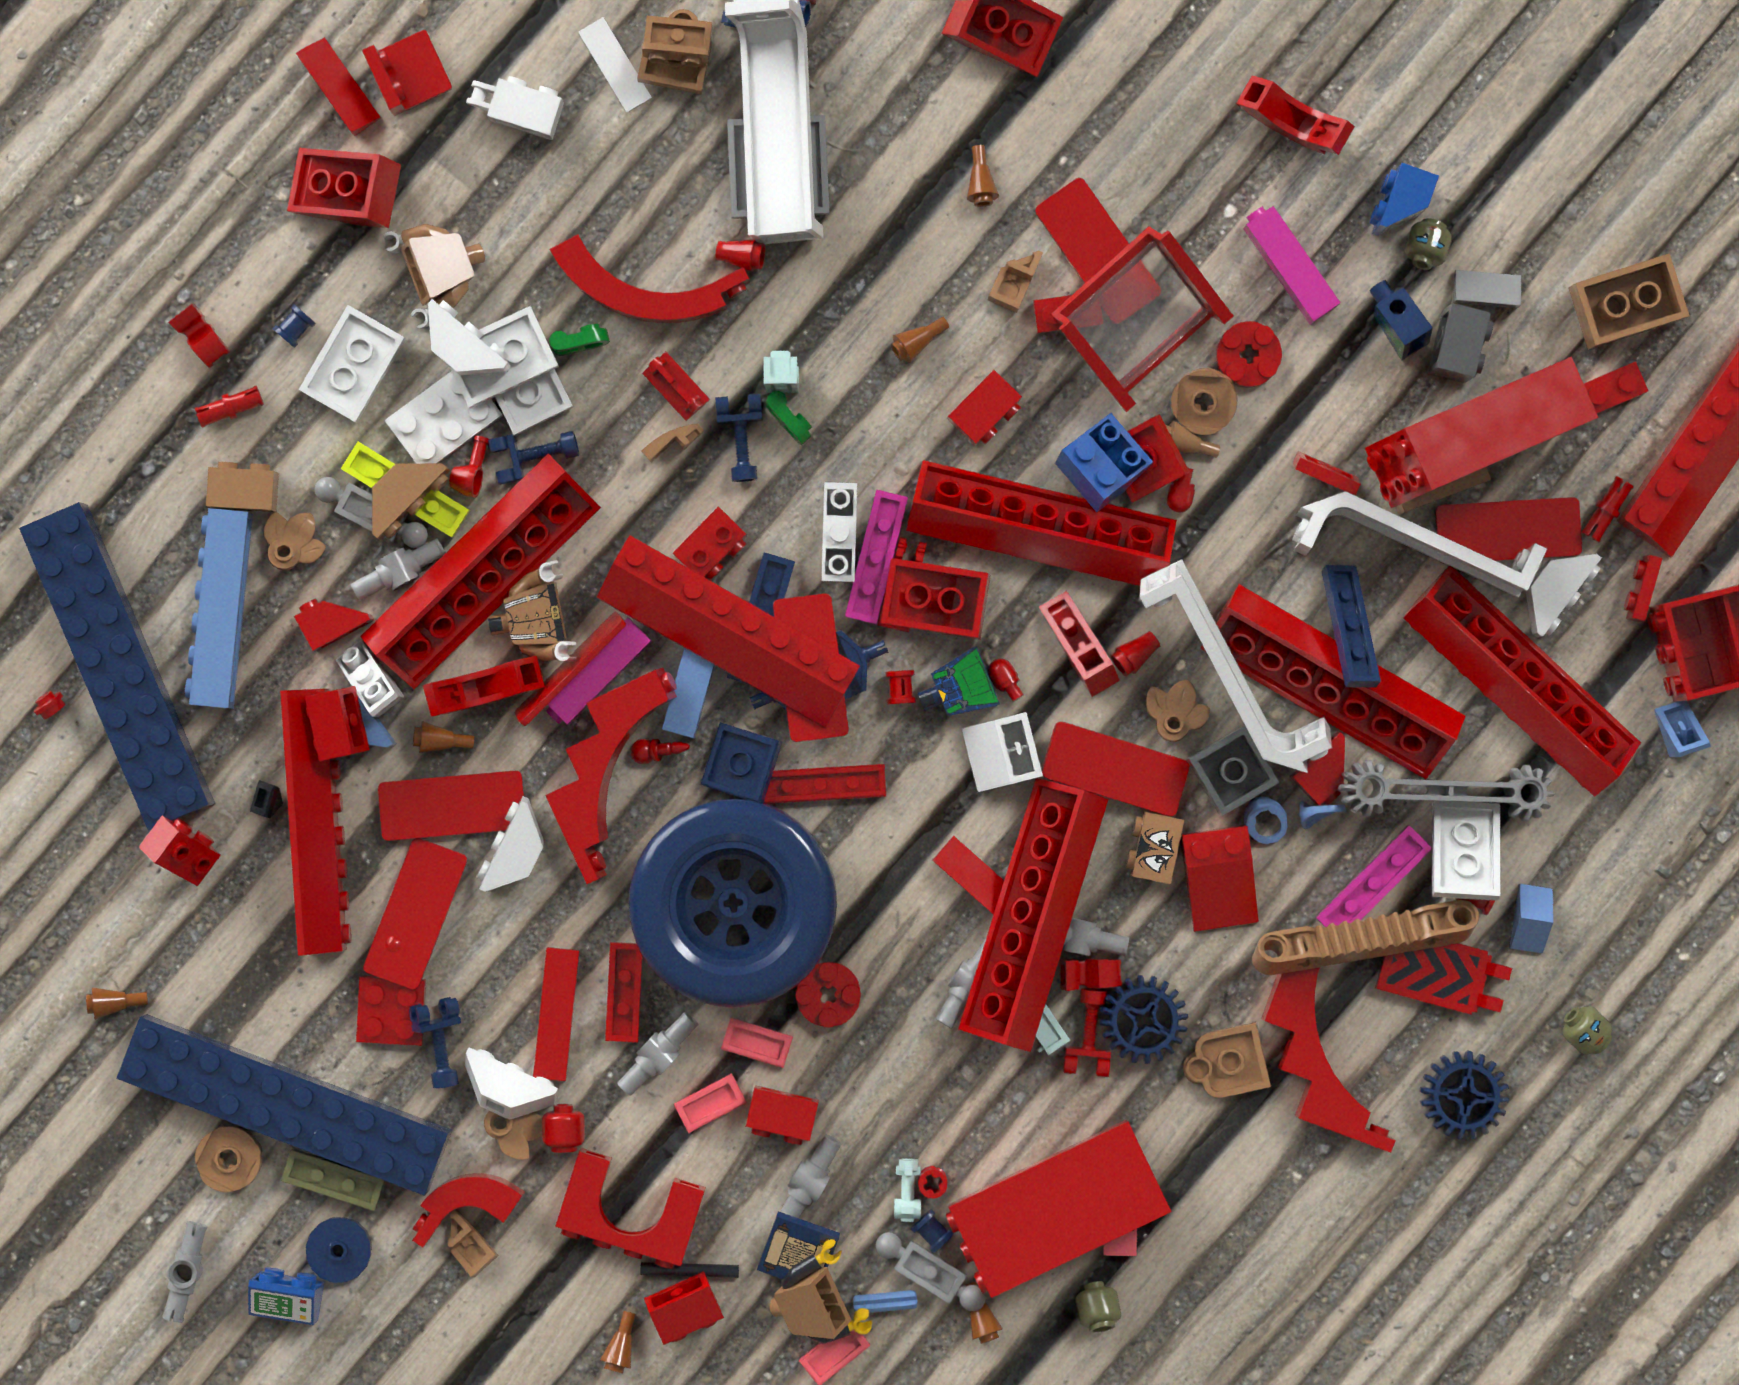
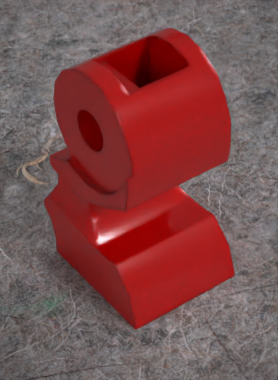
M190 304L168 322L178 333L186 335L188 345L207 367L211 368L213 363L221 356L230 353L228 347L215 333L213 326L205 321V316L195 304Z
M1085 958L1080 961L1076 959H1059L1061 990H1078L1079 985H1084L1087 988L1122 986L1121 959Z

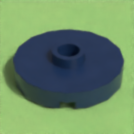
M331 1217L319 1223L310 1233L306 1243V1259L312 1271L321 1279L332 1283L348 1282L358 1277L368 1266L371 1257L372 1241L367 1230L358 1221L345 1217ZM334 1245L343 1247L344 1253L342 1256H337L333 1253Z

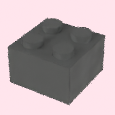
M1454 303L1445 308L1441 314L1427 374L1461 383L1468 382L1476 377L1477 373L1481 374L1486 357L1485 354H1481L1482 347L1485 341L1489 342L1494 325L1493 322H1489L1491 313Z
M1245 725L1186 758L1216 811L1221 816L1279 783L1267 760L1262 758Z

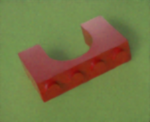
M581 1148L555 1227L562 1229L561 1234L570 1238L580 1239L581 1235L592 1238V1244L598 1247L611 1249V1246L614 1245L623 1248V1253L633 1258L642 1259L643 1255L655 1258V1264L669 1269H673L674 1265L681 1267L706 1187L674 1178L661 1218L653 1226L645 1230L626 1231L609 1221L601 1203L602 1190L612 1157Z

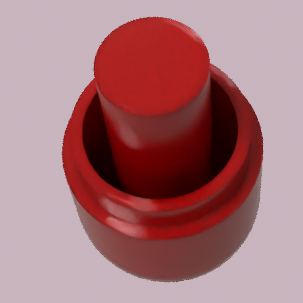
M1188 468L1190 473L1173 481L1169 486L1167 505L1174 512H1185L1192 505L1195 485L1190 483L1194 469Z
M1002 658L993 660L989 664L987 671L990 680L997 690L999 689L1001 693L1006 691L1013 702L1024 696L1017 685L1020 681L1018 673L1008 660Z

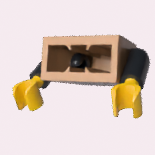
M833 1239L827 1240L823 1244L821 1253L817 1256L812 1254L795 1264L783 1277L781 1288L770 1301L772 1315L775 1317L783 1316L792 1334L807 1336L822 1344L851 1335V1331L861 1335L867 1334L872 1328V1320L860 1322L869 1317V1310L866 1308H860L855 1311L851 1321L828 1268L821 1267L823 1263L835 1264L841 1256L842 1250L834 1255H830L826 1251L835 1245L836 1241Z

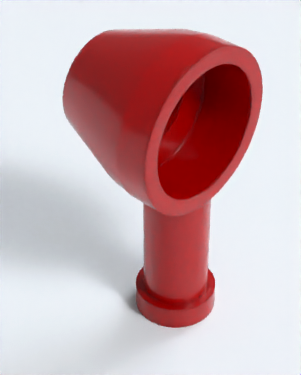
M474 436V445L469 465L454 467L450 473V487L464 496L476 498L480 493L483 482L482 463L487 445H489L488 440H490L486 437Z

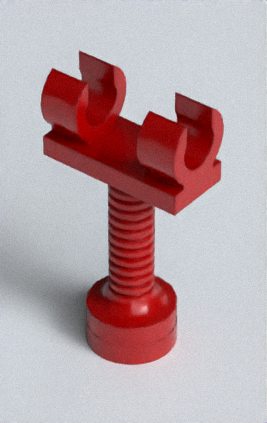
M1081 988L1080 1002L1084 1003L1087 1008L1085 1009L1086 1019L1084 1021L1086 1022H1084L1082 1047L1065 1046L1064 1073L1076 1074L1079 1055L1097 1057L1096 1076L1109 1077L1111 1051L1096 1049L1094 1046L1096 1041L1095 1032L1097 1031L1096 1022L1098 1021L1096 1020L1098 1019L1097 1009L1101 1005L1106 1004L1105 997L1107 991Z

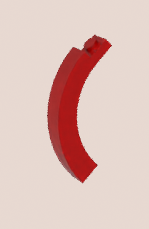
M579 234L549 249L563 272L584 294L615 313L644 322L682 323L715 315L727 309L722 298L723 296L728 294L729 298H733L746 291L745 285L750 283V279L744 267L715 282L690 291L677 293L653 292L629 285L606 271L588 252Z

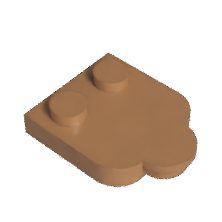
M686 9L676 10L668 17L698 21L696 15ZM642 53L637 76L638 82L702 95L708 64L701 63L699 67H689L682 65L681 61L668 60V63L659 64L650 62L649 58L643 57Z
M1256 1022L1204 1033L1196 1042L1195 1052L1188 1055L1183 1064V1072L1186 1078L1194 1084H1203L1205 1091L1216 1098L1271 1087Z

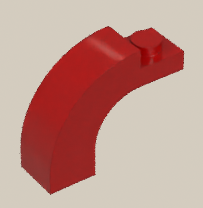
M1253 75L1236 102L1239 107L1265 126L1321 154H1325L1327 151L1339 155L1355 127L1348 120L1322 113L1303 104L1285 92L1275 82Z
M537 656L513 660L485 670L422 685L431 717L478 707L545 687Z
M472 1173L454 1177L434 1189L421 1203L420 1206L430 1212V1215L428 1216L423 1213L416 1222L413 1230L417 1234L412 1241L423 1248L445 1216L452 1210L464 1206L481 1208L504 1223L525 1191L508 1180L491 1174Z

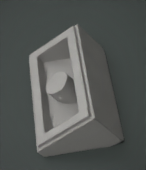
M1455 270L1452 303L1519 308L1521 306V275Z

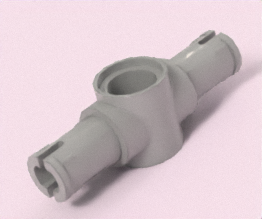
M438 538L413 551L410 549L405 551L404 548L398 549L378 561L379 565L375 567V571L350 585L359 601L385 587L387 590L390 588L393 591L419 578L418 573L422 572L421 568L441 558L445 551Z
M1072 918L1062 950L1091 956V953H1096L1097 950L1126 956L1130 937L1103 932L1100 927H1097V923Z
M986 938L972 960L968 959L967 962L963 961L948 984L950 995L937 1015L936 1020L951 1029L965 1009Z
M685 1011L666 1031L662 1030L659 1034L655 1032L636 1052L638 1054L635 1058L636 1063L617 1082L619 1087L631 1096L650 1076L654 1077L657 1073L661 1075L680 1055L678 1053L681 1049L680 1044L699 1025L698 1022Z
M825 1134L813 1156L807 1158L805 1162L801 1161L788 1184V1187H790L788 1191L789 1197L780 1212L799 1218L806 1205H811L812 1201L817 1202L830 1179L828 1167L841 1146L840 1141Z
M187 1221L181 1249H177L175 1260L170 1265L167 1273L169 1279L167 1289L170 1290L163 1318L169 1321L173 1318V1322L178 1323L184 1321L189 1295L193 1294L196 1281L200 1279L203 1269L201 1264L203 1255L200 1254L208 1226L202 1223L197 1225V1222ZM179 1264H186L191 1268V1279L186 1280L179 1276Z

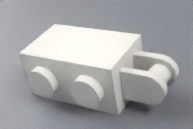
M511 76L508 77L507 81L499 78L496 87L479 81H473L471 85L474 87L472 96L467 98L466 101L471 106L488 111L487 117L491 122L549 140H553L564 105L562 98L557 97L558 92L544 86H540L539 90L526 87V81ZM487 92L494 94L491 104L484 102Z

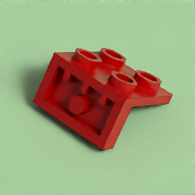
M426 30L419 31L380 50H377L374 45L362 50L387 106L394 116L452 90L451 82Z

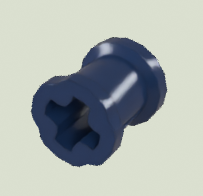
M293 304L291 307L292 312L279 326L275 325L272 329L295 348L298 345L297 340L309 326L314 327L316 323Z
M930 1209L911 1227V1230L914 1233L918 1232L930 1245V1251L935 1253L954 1233L951 1229L947 1230L934 1217L935 1212Z

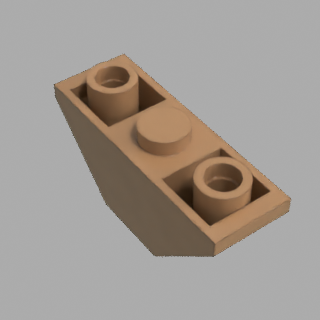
M442 463L395 464L372 487V534L380 540L385 536L388 539L392 538L403 526L400 521L408 513L411 516L416 514L426 503L423 498L431 490L436 493L447 483L449 478L446 475L451 470Z

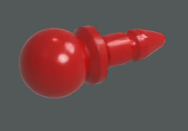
M638 739L632 744L630 755L636 763L645 765L653 760L655 762L661 761L662 756L685 752L690 748V745L679 741L661 743L659 739H652V741Z

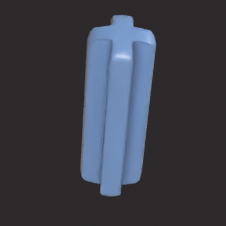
M914 1290L856 1295L853 1298L854 1312L860 1308L868 1309L869 1313L915 1309L918 1305L917 1293Z

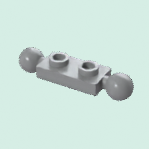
M323 477L317 481L315 495L320 501L325 503L338 502L334 512L372 531V494L351 483H348L345 491H343L339 482L332 477ZM406 515L400 521L403 525L401 529L388 540L394 542L397 534H399L408 547L419 548L427 541V530L424 525L418 522L405 523Z
M887 1232L878 1237L876 1241L878 1254L886 1259L897 1258L899 1261L894 1268L896 1271L950 1304L956 1295L959 1297L962 1307L968 1311H977L985 1304L986 1296L985 1293L982 1294L979 1286H965L962 1284L967 1277V1274L912 1240L907 1248H904L900 1238L894 1233Z

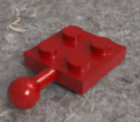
M389 937L386 940L385 947L389 952H397L401 948V941L398 937ZM361 975L359 977L356 1042L422 1046L424 1033L412 1031L411 1025L413 1024L410 1020L409 1009L410 1006L425 1005L426 979H422L418 989L411 990L376 976Z

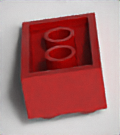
M956 0L941 34L968 48L1037 77L1063 17L1032 0Z
M299 148L287 211L360 226L389 228L401 164L380 154Z
M891 558L881 623L981 640L991 575L987 572Z
M1240 825L1181 834L1180 844L1193 931L1259 922L1248 826Z

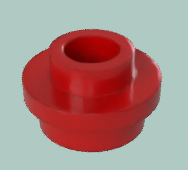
M50 690L35 701L37 707L34 709V713L36 715L40 714L44 720L57 713L66 705L61 699L63 697L62 693L57 692L53 694Z

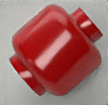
M573 1104L553 1105V1111L545 1113L542 1117V1140L546 1146L551 1147V1152L577 1151V1146L582 1145L585 1141V1117L582 1112L573 1110Z

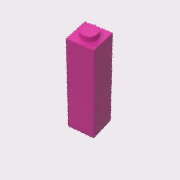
M1262 206L1246 217L1249 223L1243 228L1310 325L1341 303L1274 206L1268 210H1265Z
M627 617L624 620L627 623L626 626L548 704L549 708L546 712L558 724L564 721L570 725L587 708L586 702L597 698L653 642L630 618Z

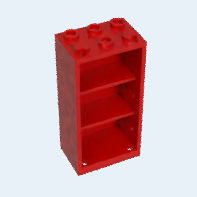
M1571 356L1408 426L1365 447L1368 455L1367 462L1377 475L1381 484L1380 492L1383 498L1393 508L1599 417Z
M1739 584L1649 607L1651 613L1647 614L1648 625L1651 632H1656L1659 645L1655 646L1656 656L1659 664H1664L1667 677L1663 678L1664 687L1667 695L1672 696L1673 702L1689 701L1739 688Z
M1124 1120L950 1203L948 1206L950 1212L946 1213L945 1216L953 1233L960 1231L964 1242L960 1243V1248L967 1263L974 1261L978 1272L974 1273V1277L982 1294L988 1291L990 1297L993 1298L1172 1211L1129 1122Z

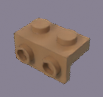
M647 15L642 45L643 57L649 58L650 62L659 64L668 63V60L681 61L682 65L689 67H699L701 63L708 64L712 22Z

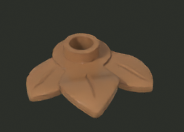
M273 512L267 519L264 527V538L270 545L267 552L268 560L276 569L289 570L298 563L311 564L317 561L324 553L326 545L319 540L313 539L315 520L311 513L297 514L287 521L279 513ZM285 548L290 551L287 557H280L278 555L281 549Z
M1189 680L1179 681L1170 688L1168 693L1153 686L1150 687L1147 693V712L1157 721V732L1166 741H1180L1187 735L1188 731L1202 728L1208 720L1210 708L1206 705L1196 704V692ZM1175 720L1178 722L1179 728L1171 729L1167 722Z
M489 1111L484 1118V1128L488 1135L498 1139L502 1152L507 1156L519 1160L528 1159V1141L542 1137V1117L533 1112L510 1120L505 1118L507 1121L506 1127L504 1129H497L494 1121L497 1117L502 1116Z

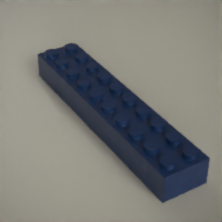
M78 502L20 527L19 530L147 829L152 830L161 816L174 822L177 818H184L214 805L215 801L88 505Z
M148 1014L139 1017L116 1078L424 1196L431 1188L452 1129Z

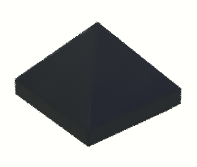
M259 780L250 812L270 819L283 805L280 788Z

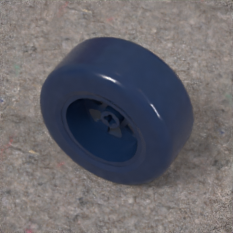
M746 799L711 801L686 810L671 819L651 838L644 848L633 872L629 891V917L632 932L642 956L651 969L678 993L703 1004L717 1007L735 1008L758 1005L771 1001L797 986L809 975L822 958L833 933L837 911V889L830 862L816 838L805 826L788 813L774 806ZM739 859L741 869L738 879L724 880L718 869L719 861ZM761 869L771 879L773 888L756 894L749 886V880L757 870ZM699 876L706 877L715 886L714 893L709 900L695 899L691 895L693 885ZM731 893H735L736 898L743 901V904L737 907V911H732L731 906H725L724 902L730 898ZM758 905L772 906L776 909L775 918L767 929L762 928L752 918L754 910ZM712 911L716 915L719 923L712 934L704 935L694 922L697 914ZM742 924L749 935V943L740 946H729L726 942L728 928L731 925Z

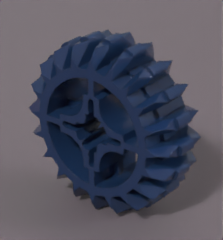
M1138 975L1137 986H1133L1131 979L1126 978L1124 981L1128 989L1123 991L1120 986L1113 987L1119 996L1115 999L1107 994L1105 999L1112 1003V1007L1102 1006L1100 1008L1102 1013L1109 1014V1019H1101L1099 1024L1101 1026H1110L1111 1028L1103 1032L1102 1036L1104 1039L1115 1037L1109 1044L1111 1050L1116 1049L1119 1045L1123 1046L1119 1052L1121 1058L1126 1057L1128 1052L1131 1051L1132 1063H1137L1139 1054H1143L1144 1063L1150 1064L1151 1053L1155 1054L1158 1061H1162L1161 1049L1165 1048L1172 1055L1174 1049L1169 1043L1173 1040L1181 1045L1183 1042L1180 1037L1175 1035L1176 1031L1187 1032L1188 1028L1178 1024V1020L1188 1019V1014L1177 1012V1009L1183 1008L1186 1005L1185 1001L1179 1000L1174 1003L1173 999L1177 997L1179 992L1173 989L1166 994L1165 991L1169 983L1165 980L1160 984L1159 988L1155 987L1157 983L1155 976H1151L1149 984L1144 985L1143 975ZM1138 993L1153 994L1151 999L1141 1007H1133L1125 1002L1129 997ZM1162 999L1170 1011L1169 1028L1163 1026L1156 1019L1158 1005ZM1119 1010L1129 1016L1132 1021V1026L1126 1040L1121 1036L1117 1026ZM1131 1010L1142 1015L1147 1011L1151 1012L1149 1018L1152 1019V1023L1158 1026V1028L1151 1025L1148 1026L1147 1024H1143L1141 1028H1138L1136 1024L1139 1021L1129 1011ZM1146 1032H1154L1163 1037L1152 1045H1134L1137 1039H1140Z
M1469 1050L1465 1052L1464 1060L1461 1059L1458 1051L1452 1052L1453 1062H1450L1445 1055H1442L1440 1057L1444 1065L1442 1068L1434 1063L1430 1065V1068L1436 1072L1435 1076L1432 1077L1428 1074L1423 1076V1079L1430 1082L1431 1085L1430 1087H1420L1421 1093L1429 1094V1098L1420 1100V1104L1424 1107L1432 1106L1424 1115L1427 1119L1437 1116L1432 1126L1439 1129L1445 1124L1443 1134L1446 1136H1450L1456 1128L1455 1134L1457 1139H1463L1465 1130H1467L1471 1139H1475L1477 1127L1486 1135L1489 1133L1485 1125L1487 1122L1495 1127L1499 1125V1122L1493 1118L1494 1114L1498 1113L1501 1116L1506 1114V1111L1498 1107L1499 1102L1509 1103L1508 1097L1500 1095V1092L1508 1090L1509 1086L1506 1083L1497 1084L1505 1075L1502 1071L1492 1074L1497 1065L1494 1061H1490L1483 1066L1486 1057L1483 1054H1479L1474 1062L1473 1052ZM1462 1069V1074H1459L1455 1085L1441 1087L1449 1074ZM1473 1069L1479 1071L1485 1077L1490 1093L1476 1090L1474 1078L1472 1077ZM1466 1087V1090L1479 1097L1471 1096L1469 1100L1466 1099L1467 1102L1463 1103L1462 1099L1449 1093L1458 1094L1459 1090L1463 1091L1462 1088ZM1439 1097L1453 1100L1455 1112L1457 1113L1456 1120L1450 1119L1443 1112ZM1488 1103L1479 1116L1467 1121V1116H1470L1471 1108L1474 1105Z

